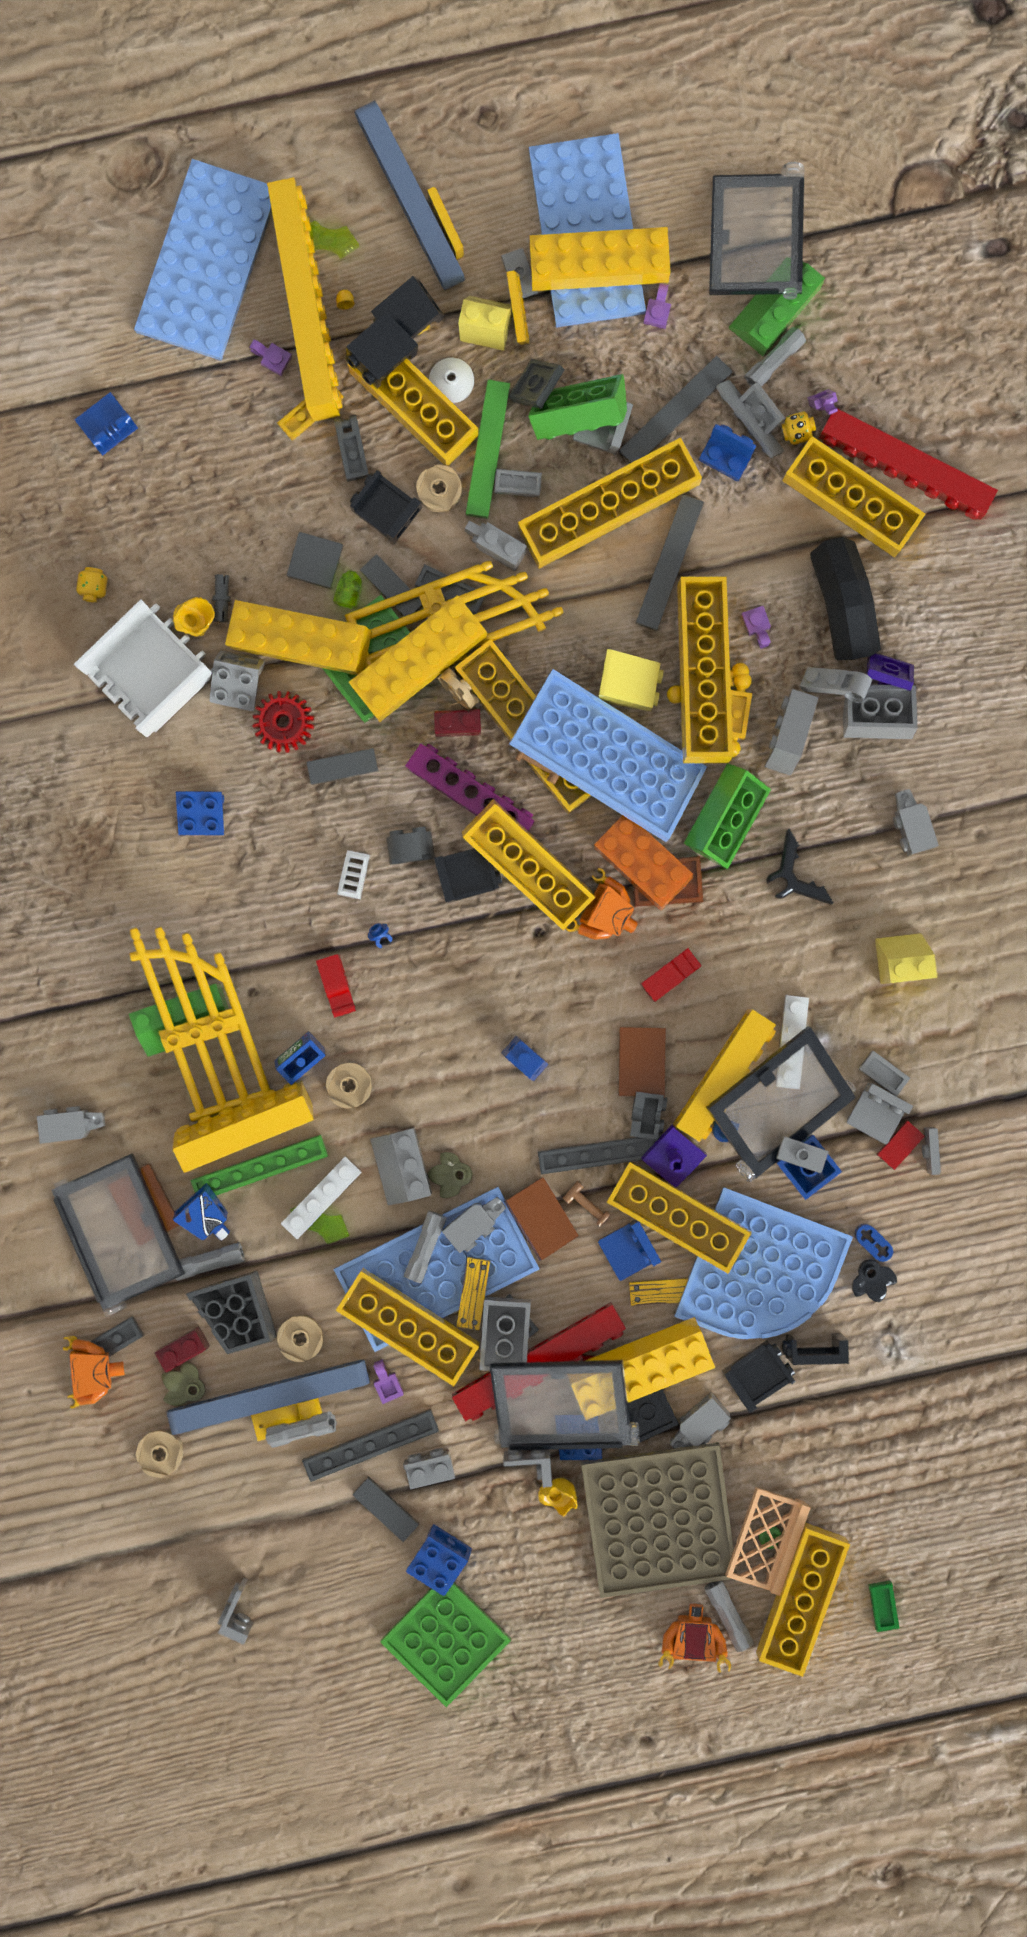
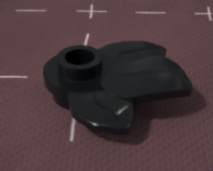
M865 1260L859 1265V1275L853 1280L852 1290L856 1297L866 1293L871 1300L881 1302L887 1293L886 1286L896 1284L897 1277L889 1267L880 1266L874 1260ZM870 1269H874L871 1274L867 1275Z

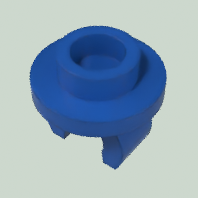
M377 923L369 929L368 938L370 941H374L378 948H382L380 939L383 937L392 942L387 924Z

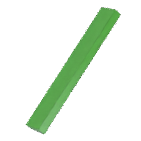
M488 380L466 508L467 516L489 518L510 383Z
M318 1135L190 1181L195 1193L207 1183L215 1195H219L328 1157L322 1135Z

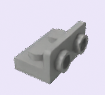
M443 1448L431 1450L429 1455L421 1456L418 1453L407 1457L408 1460H404L403 1466L404 1470H406L410 1489L455 1479L449 1450L443 1451Z

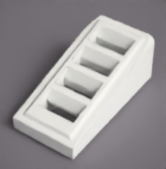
M347 850L337 895L361 900L370 855ZM354 858L364 861L363 865L352 863L350 860ZM349 867L361 869V873L351 872L348 869ZM347 876L357 877L359 882L346 880ZM345 884L356 886L357 890L345 889Z

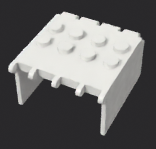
M140 600L74 665L84 674L88 675L99 688L107 683L102 691L114 704L123 699L118 708L130 720L139 715V718L134 722L137 726L135 728L148 737L153 732L156 733L212 679L213 668L209 670L201 662L206 656L204 651L199 652L195 656L185 646L190 640L187 634L179 640L169 629L174 624L172 618L163 623L155 615L160 609L157 603L149 608Z

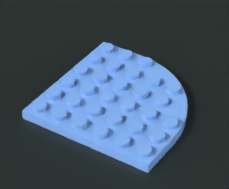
M723 1187L714 1210L752 1231L729 1274L696 1256L674 1316L684 1321L695 1317L700 1327L738 1339H764L786 1333L807 1321L827 1300L837 1281L853 1236Z

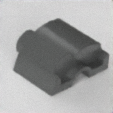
M426 827L413 828L412 833L403 834V830L389 832L390 837L386 838L390 865L435 858L432 833L426 831Z
M636 1091L632 1109L630 1136L658 1140V1133H663L664 1120L660 1119L661 1111H666L667 1097L660 1094Z

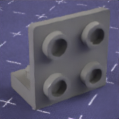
M626 402L627 412L624 421L619 425L603 426L593 431H578L574 434L573 440L615 455L620 448L633 404Z
M220 650L213 663L209 701L211 703L254 711L258 679L264 669L265 660Z
M867 1083L847 1119V1124L883 1144H888L904 1113L909 1114L913 1105L873 1083Z
M508 1448V1451L504 1452L503 1466L537 1464V1479L542 1480L543 1487H552L550 1449L510 1450Z
M243 1578L241 1584L236 1582L227 1601L231 1605L226 1604L217 1623L221 1625L219 1634L243 1645L254 1622L250 1621L247 1615L242 1613L235 1614L233 1611L248 1580L246 1578Z

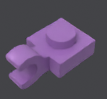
M660 283L656 300L649 299L643 324L666 328L671 304L665 303L669 285Z
M255 339L250 345L251 352L263 358L261 361L262 366L282 376L292 358L291 353L273 343L267 348Z
M827 389L807 397L809 406L816 410L818 409V411L825 410L828 415L838 411L833 404L838 401L834 391Z
M764 606L743 612L741 617L748 636L756 635L760 649L769 646L771 642L765 630L770 629L771 625Z
M383 1359L374 1362L373 1367L379 1379L375 1380L373 1384L382 1404L403 1396L404 1391L396 1373L388 1374Z

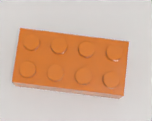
M623 815L594 844V849L660 911L693 878V873L649 832Z

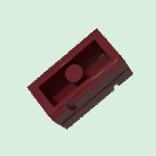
M480 709L470 710L469 712L467 710L434 711L435 736H481Z
M198 1326L159 1348L155 1355L163 1370L167 1373L176 1366L206 1351L210 1345Z

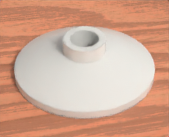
M458 358L440 360L434 365L429 375V380L452 403H458L466 399L474 386L472 369L466 362ZM454 375L456 378L453 381H449L447 377Z

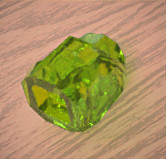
M349 570L342 575L334 595V604L349 609H357L362 592V580L357 572Z

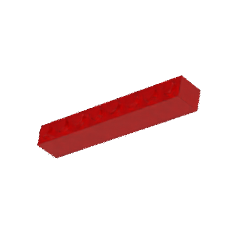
M839 409L830 415L819 436L825 445L843 450V453L848 457H857L863 460V463L868 467H877L883 470L886 476L898 478L904 481L906 486L924 491V494L929 498H938L944 501V504L951 509H960L971 519L981 520L986 515L998 491L997 489Z
M609 1302L528 1349L527 1362L579 1361L584 1357L583 1354L589 1350L592 1352L597 1351L604 1346L603 1342L611 1338L613 1341L621 1337L626 1327L612 1302ZM491 1372L452 1393V1399L465 1422L469 1419L472 1421L479 1419L484 1415L483 1411L490 1407L492 1410L496 1409ZM549 1373L504 1374L507 1397L515 1398L524 1392L523 1388L530 1384L532 1387L538 1385L544 1380L543 1377Z

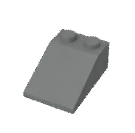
M485 1297L479 1370L490 1371L491 1363L527 1362L530 1299Z

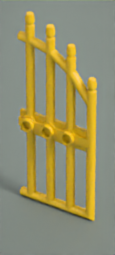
M485 561L481 565L477 564L350 612L344 616L348 623L357 624L356 620L413 598H420L423 610L370 629L372 631V639L422 619H428L452 600L445 601L441 588L466 578L486 584V586L460 595L459 597L464 603L499 590L513 598L511 601L474 614L479 622L521 606L530 617L488 633V637L474 648L482 646L490 639L495 641L535 626L538 632L546 629L543 622L553 617L556 618L564 612L562 607H556L552 611L549 610L538 614L531 602L548 596V589L543 588L537 592L523 595L514 589L512 585L528 579L526 572H520L516 576L513 575L500 580L481 574L482 571L493 568L491 561ZM394 645L371 654L367 653L364 668H367ZM465 654L454 664L463 661L465 658H467V655Z
M136 927L131 928L130 935L134 940L133 943L136 951L129 953L132 961L140 960L165 1027L164 1030L159 1031L161 1042L166 1053L174 1052L195 1112L189 1113L191 1122L206 1116L219 1114L220 1111L228 1107L233 1109L240 1106L243 1101L251 1098L255 1100L271 1090L222 954L220 952L214 954L215 963L218 965L217 968L198 957L189 933L182 934V940L186 945L187 953L170 949L162 927L155 928V935L158 938L160 949L146 950ZM164 958L185 1014L186 1023L173 1025L149 959ZM175 960L191 963L209 1012L208 1016L196 1019ZM204 971L223 983L231 1005L230 1009L218 1012ZM240 1030L261 1091L249 1095L226 1035ZM218 1037L239 1098L227 1102L204 1042ZM196 1044L217 1105L205 1109L182 1049Z

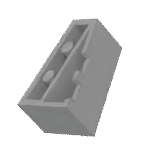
M792 689L789 697L784 696L780 707L783 713L782 716H778L774 727L777 729L776 735L772 736L769 744L771 750L765 765L766 768L791 776L802 756L819 697Z

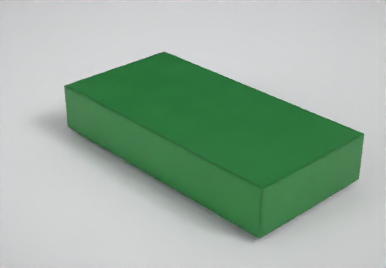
M884 1581L868 1584L876 1632L900 1629L892 1582Z

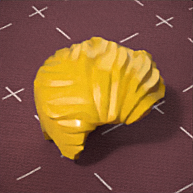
M194 597L177 605L173 612V622L177 631L195 637L202 636L214 619V608L206 599Z
M565 1478L552 1479V1487H543L542 1484L539 1489V1501L543 1505L554 1507L561 1516H566L570 1509H577L578 1507L576 1488L572 1482Z

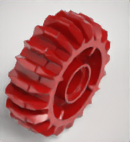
M277 691V698L275 699L270 693L268 697L271 701L267 703L265 699H262L261 702L264 707L256 706L255 708L260 712V715H253V719L259 722L252 724L254 729H260L255 733V736H263L260 740L262 745L269 741L267 746L269 750H272L276 745L277 753L282 751V746H284L286 753H290L291 745L297 751L299 748L296 743L300 741L302 745H305L306 742L302 739L303 736L307 738L312 736L306 731L307 729H314V725L308 723L314 720V716L307 715L312 709L311 707L304 708L307 704L305 699L298 703L300 698L298 694H295L291 699V693L287 691L285 698H283L281 691ZM281 717L289 718V724L286 727L281 728L278 726V720Z

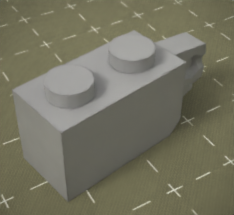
M469 520L465 527V532L473 536L472 542L476 544L480 551L516 571L527 553V545L488 522L487 524L482 523L479 526Z
M910 789L896 793L897 811L894 812L893 822L895 828L901 832L900 844L904 852L907 851L909 856L939 846L927 807L921 803H916Z
M80 1106L66 1108L67 1112L58 1113L57 1109L43 1110L44 1115L37 1116L40 1144L86 1138L90 1130L105 1126L104 1113L81 1110Z
M498 1197L484 1205L474 1203L442 1230V1233L459 1253L463 1250L467 1253L477 1245L476 1239L481 1235L485 1238L495 1230L493 1227L496 1224L495 1220L506 1209V1206Z
M710 1392L680 1418V1430L670 1440L671 1446L673 1448L707 1444L715 1431H722L728 1426L731 1419L730 1412Z

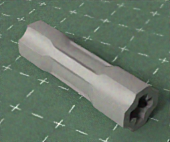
M792 327L780 339L778 345L745 374L744 378L747 380V383L752 386L758 382L762 387L771 378L772 373L789 356L794 355L807 341L804 334L798 328Z
M428 1211L415 1250L404 1273L405 1278L422 1283L432 1252L447 1217L433 1211Z
M240 1242L193 1257L189 1256L179 1259L185 1274L176 1278V1280H182L199 1273L244 1262L245 1258Z
M329 1411L294 1423H282L268 1427L265 1437L267 1443L274 1448L305 1437L333 1433L336 1431L337 1422L335 1416Z
M723 1581L707 1584L704 1587L705 1592L720 1616L736 1651L742 1652L750 1648L754 1644L753 1639L731 1601Z

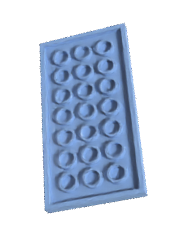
M618 133L529 147L542 235L633 229ZM642 284L550 290L556 328L646 314Z
M194 159L191 160L134 328L136 333L222 360L272 213L267 183Z
M554 669L549 673L509 743L665 842L670 839L707 768L702 763H683L682 750Z
M499 1186L442 1214L447 1217L443 1229L474 1203L484 1205L498 1197L506 1206L505 1198ZM506 1206V1209L495 1220L496 1224L493 1225L495 1230L485 1238L481 1235L476 1239L477 1245L467 1253L465 1250L459 1253L441 1231L422 1283L405 1278L404 1273L415 1250L423 1224L334 1268V1271L345 1294L362 1268H365L433 1313L444 1318L459 1310L467 1257L490 1260L485 1297L539 1270V1266L517 1222ZM363 1328L374 1352L388 1346L387 1343Z

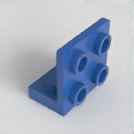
M715 424L710 439L698 461L738 482L753 455L756 445L753 444L752 439L744 435L740 437L733 433L730 427L723 424Z
M637 1220L598 1240L601 1249L620 1281L651 1264L656 1266L661 1263L644 1229Z
M433 1524L425 1542L407 1567L406 1572L442 1596H445L467 1564L472 1548Z

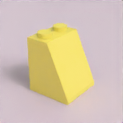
M474 296L465 298L458 322L460 341L504 351L513 314L512 305Z
M607 649L598 698L612 705L652 711L653 706H657L660 693L656 692L657 683L661 684L664 670H660L661 663Z
M921 933L875 939L880 984L937 978L935 954Z

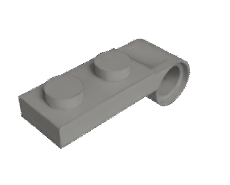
M808 667L800 688L806 692L844 695L852 702L862 703L872 679L862 672Z

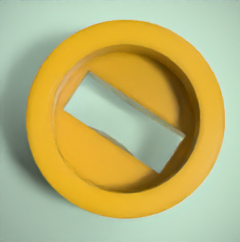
M343 289L337 293V308L347 310L354 307V296L349 290Z

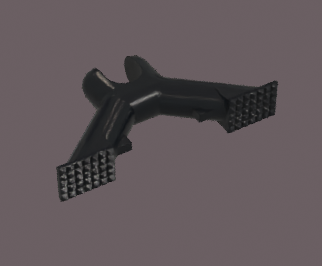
M787 829L780 868L767 877V884L776 878H783L786 881V888L775 895L778 899H783L794 892L832 905L834 901L830 899L831 896L827 894L828 891H826L825 886L819 887L816 886L814 881L807 883L798 880L795 876L793 868L795 859L799 858L797 847L800 844H798L797 839L793 836L794 834L790 831L791 829Z

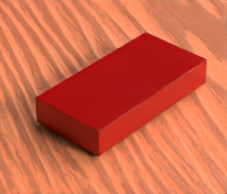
M906 1120L890 1138L888 1144H885L876 1155L895 1170L925 1135Z

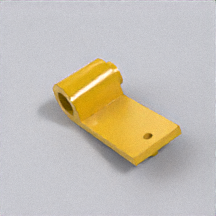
M319 1398L251 1415L257 1441L266 1439V1429L268 1427L309 1419L314 1415L321 1414L322 1409Z

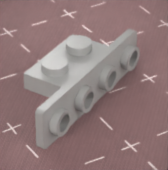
M730 380L719 383L716 388L720 392L721 398L731 406L735 416L745 424L749 434L761 445L763 452L770 458L780 455L784 449L771 432L786 418L759 383L753 384L743 395L739 393Z

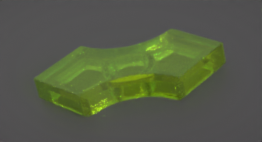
M316 220L311 222L312 231H310V235L314 241L315 251L329 250L342 259L360 247L347 226L339 229H328L321 226Z
M322 1213L307 1229L319 1233L327 1244L350 1236L342 1214L327 1215Z

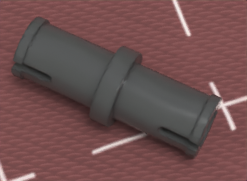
M215 575V595L212 596L215 612L214 622H228V602L231 601V597L228 596L229 575Z

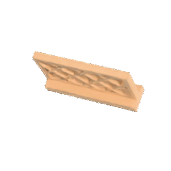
M756 1487L725 1574L726 1577L769 1590L772 1594L780 1596L811 1507L803 1500L792 1499ZM760 1495L769 1498L771 1505L760 1510L757 1503ZM784 1503L791 1504L789 1513L781 1517L777 1507ZM774 1509L778 1519L766 1524L763 1514ZM760 1517L764 1526L752 1532L750 1528L751 1521ZM781 1523L783 1528L782 1534L773 1539L769 1529ZM766 1531L770 1541L759 1546L755 1536ZM752 1539L756 1548L744 1554L742 1550L743 1543ZM773 1545L775 1549L774 1557L765 1560L761 1551ZM759 1553L763 1563L751 1568L747 1559ZM745 1561L748 1570L742 1574L733 1573L736 1564ZM765 1567L768 1572L765 1582L756 1580L754 1573Z

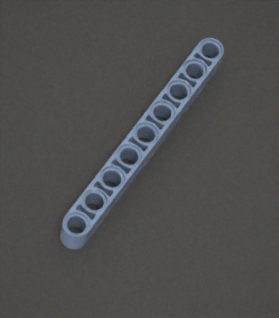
M374 100L354 110L357 121L442 288L445 291L465 281L462 269L377 102Z
M357 1360L176 1407L166 1411L171 1433L176 1435L369 1384L370 1380L365 1360Z

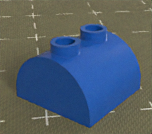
M810 1135L802 1141L803 1143L824 1149L814 1135ZM829 1154L827 1155L822 1173L782 1160L776 1162L805 1200L842 1172Z

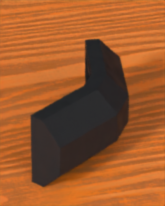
M844 537L824 541L811 552L810 558L827 609L834 657L836 660H856L872 656L881 650L874 600L856 543Z

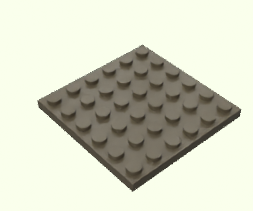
M719 1442L581 1462L600 1598L731 1580L725 1574L734 1547Z

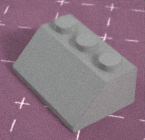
M870 685L862 703L852 702L845 697L843 711L844 738H913L918 728L916 686H912L911 691L893 685Z
M415 1127L370 1139L388 1205L409 1202L432 1195Z

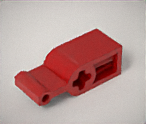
M687 948L640 985L652 1001L656 1002L702 965Z
M340 954L316 960L334 1018L355 1012L356 1008Z

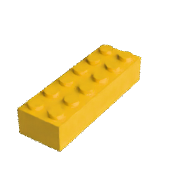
M668 227L529 235L532 291L669 282Z
M405 359L381 381V386L378 389L373 384L369 385L366 383L362 373L357 368L353 369L348 364L350 374L443 465L449 466L479 436L478 427L408 359Z
M811 436L782 480L894 558L901 551L926 514L813 436Z
M457 595L348 683L377 720L381 722L488 637L487 631Z
M235 600L225 645L241 652L358 675L364 670L372 631L363 625Z
M494 799L462 831L463 838L562 930L595 898L593 892Z
M748 1009L677 1116L673 1125L699 1142L702 1138L706 1140L713 1129L710 1125L714 1121L706 1107L750 1073L751 1070L748 1067L752 1061L757 1062L762 1055L763 1050L761 1047L765 1042L769 1043L775 1035L774 1027L776 1024L753 1009Z
M302 1080L297 1083L294 1082L292 1085L287 1083L282 1089L277 1091L269 1090L260 1098L255 1100L252 1098L247 1099L238 1107L233 1109L232 1107L225 1108L216 1116L203 1117L194 1125L181 1126L174 1132L172 1149L185 1173L314 1120L313 1104Z
M629 1162L607 1201L610 1205L729 1274L752 1231L634 1162Z
M362 1268L336 1309L337 1312L452 1386H455L479 1348V1341L365 1268Z
M695 1317L585 1360H623L628 1403L715 1368ZM612 1372L568 1373L570 1383L586 1419L616 1408Z
M805 1523L780 1596L776 1595L756 1650L760 1662L801 1677L804 1676L850 1547L846 1537Z

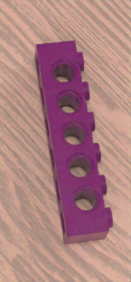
M420 743L405 765L407 770L475 816L484 809V803L487 800L494 799L507 812L513 813L516 816V820L528 832L535 823V820L532 819L533 814L524 808L518 810L512 806L514 801L505 795L502 797L494 793L495 789L486 782L483 784L475 780L476 776L467 769L464 772L459 770L454 760L447 756L443 759L437 755L439 751L430 744L424 746ZM432 761L440 764V769L435 773L427 770L428 764ZM450 774H455L459 777V782L456 785L451 786L446 783V778ZM475 787L478 790L477 796L475 798L466 797L465 791L467 788Z

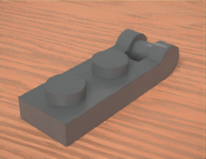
M356 415L349 416L350 418L343 420L341 418L334 419L347 482L367 478L369 475ZM352 427L353 432L344 433L343 429Z

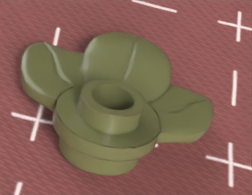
M443 1152L440 1154L441 1164L432 1167L428 1172V1177L435 1184L441 1185L440 1197L450 1198L459 1194L462 1186L470 1183L473 1173L467 1164L461 1163L456 1154ZM458 1171L463 1172L464 1177L462 1179L457 1176Z
M186 1361L182 1364L180 1371H168L162 1374L163 1383L170 1390L163 1399L167 1404L181 1406L188 1400L198 1401L203 1397L205 1385L199 1379L198 1369L194 1364ZM195 1386L197 1393L192 1394L189 1388Z

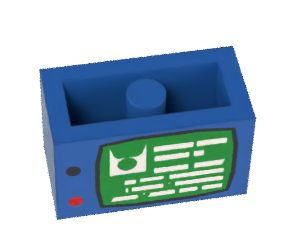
M308 1031L274 1060L275 1069L292 1085L326 1056L324 1046Z

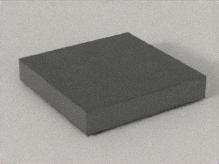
M531 359L508 398L515 403L541 409L565 369L558 364Z
M299 532L287 577L331 589L343 550V544Z

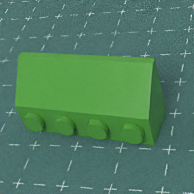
M786 258L766 283L790 282L791 259ZM803 262L802 294L755 295L732 322L729 329L764 357L821 289L825 277L808 263Z
M620 374L553 389L541 409L532 407L529 413V419L537 440L544 438L549 440L559 435H573L578 431H593L599 427L617 426L622 423L627 412L624 375Z
M727 763L684 844L703 857L728 869L771 789L749 771Z
M217 983L210 985L209 988L218 1012L229 1009L221 985ZM198 989L187 993L196 1019L208 1016L209 1012L201 990ZM175 997L165 1001L173 1025L186 1023L187 1020L179 998ZM156 1004L129 1013L135 1034L147 1056L150 1057L164 1052L165 1048L161 1042L159 1031L164 1030L165 1027Z

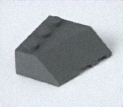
M258 1271L223 1280L186 1293L189 1300H192L197 1307L200 1316L211 1327V1332L227 1354L271 1342L277 1337Z

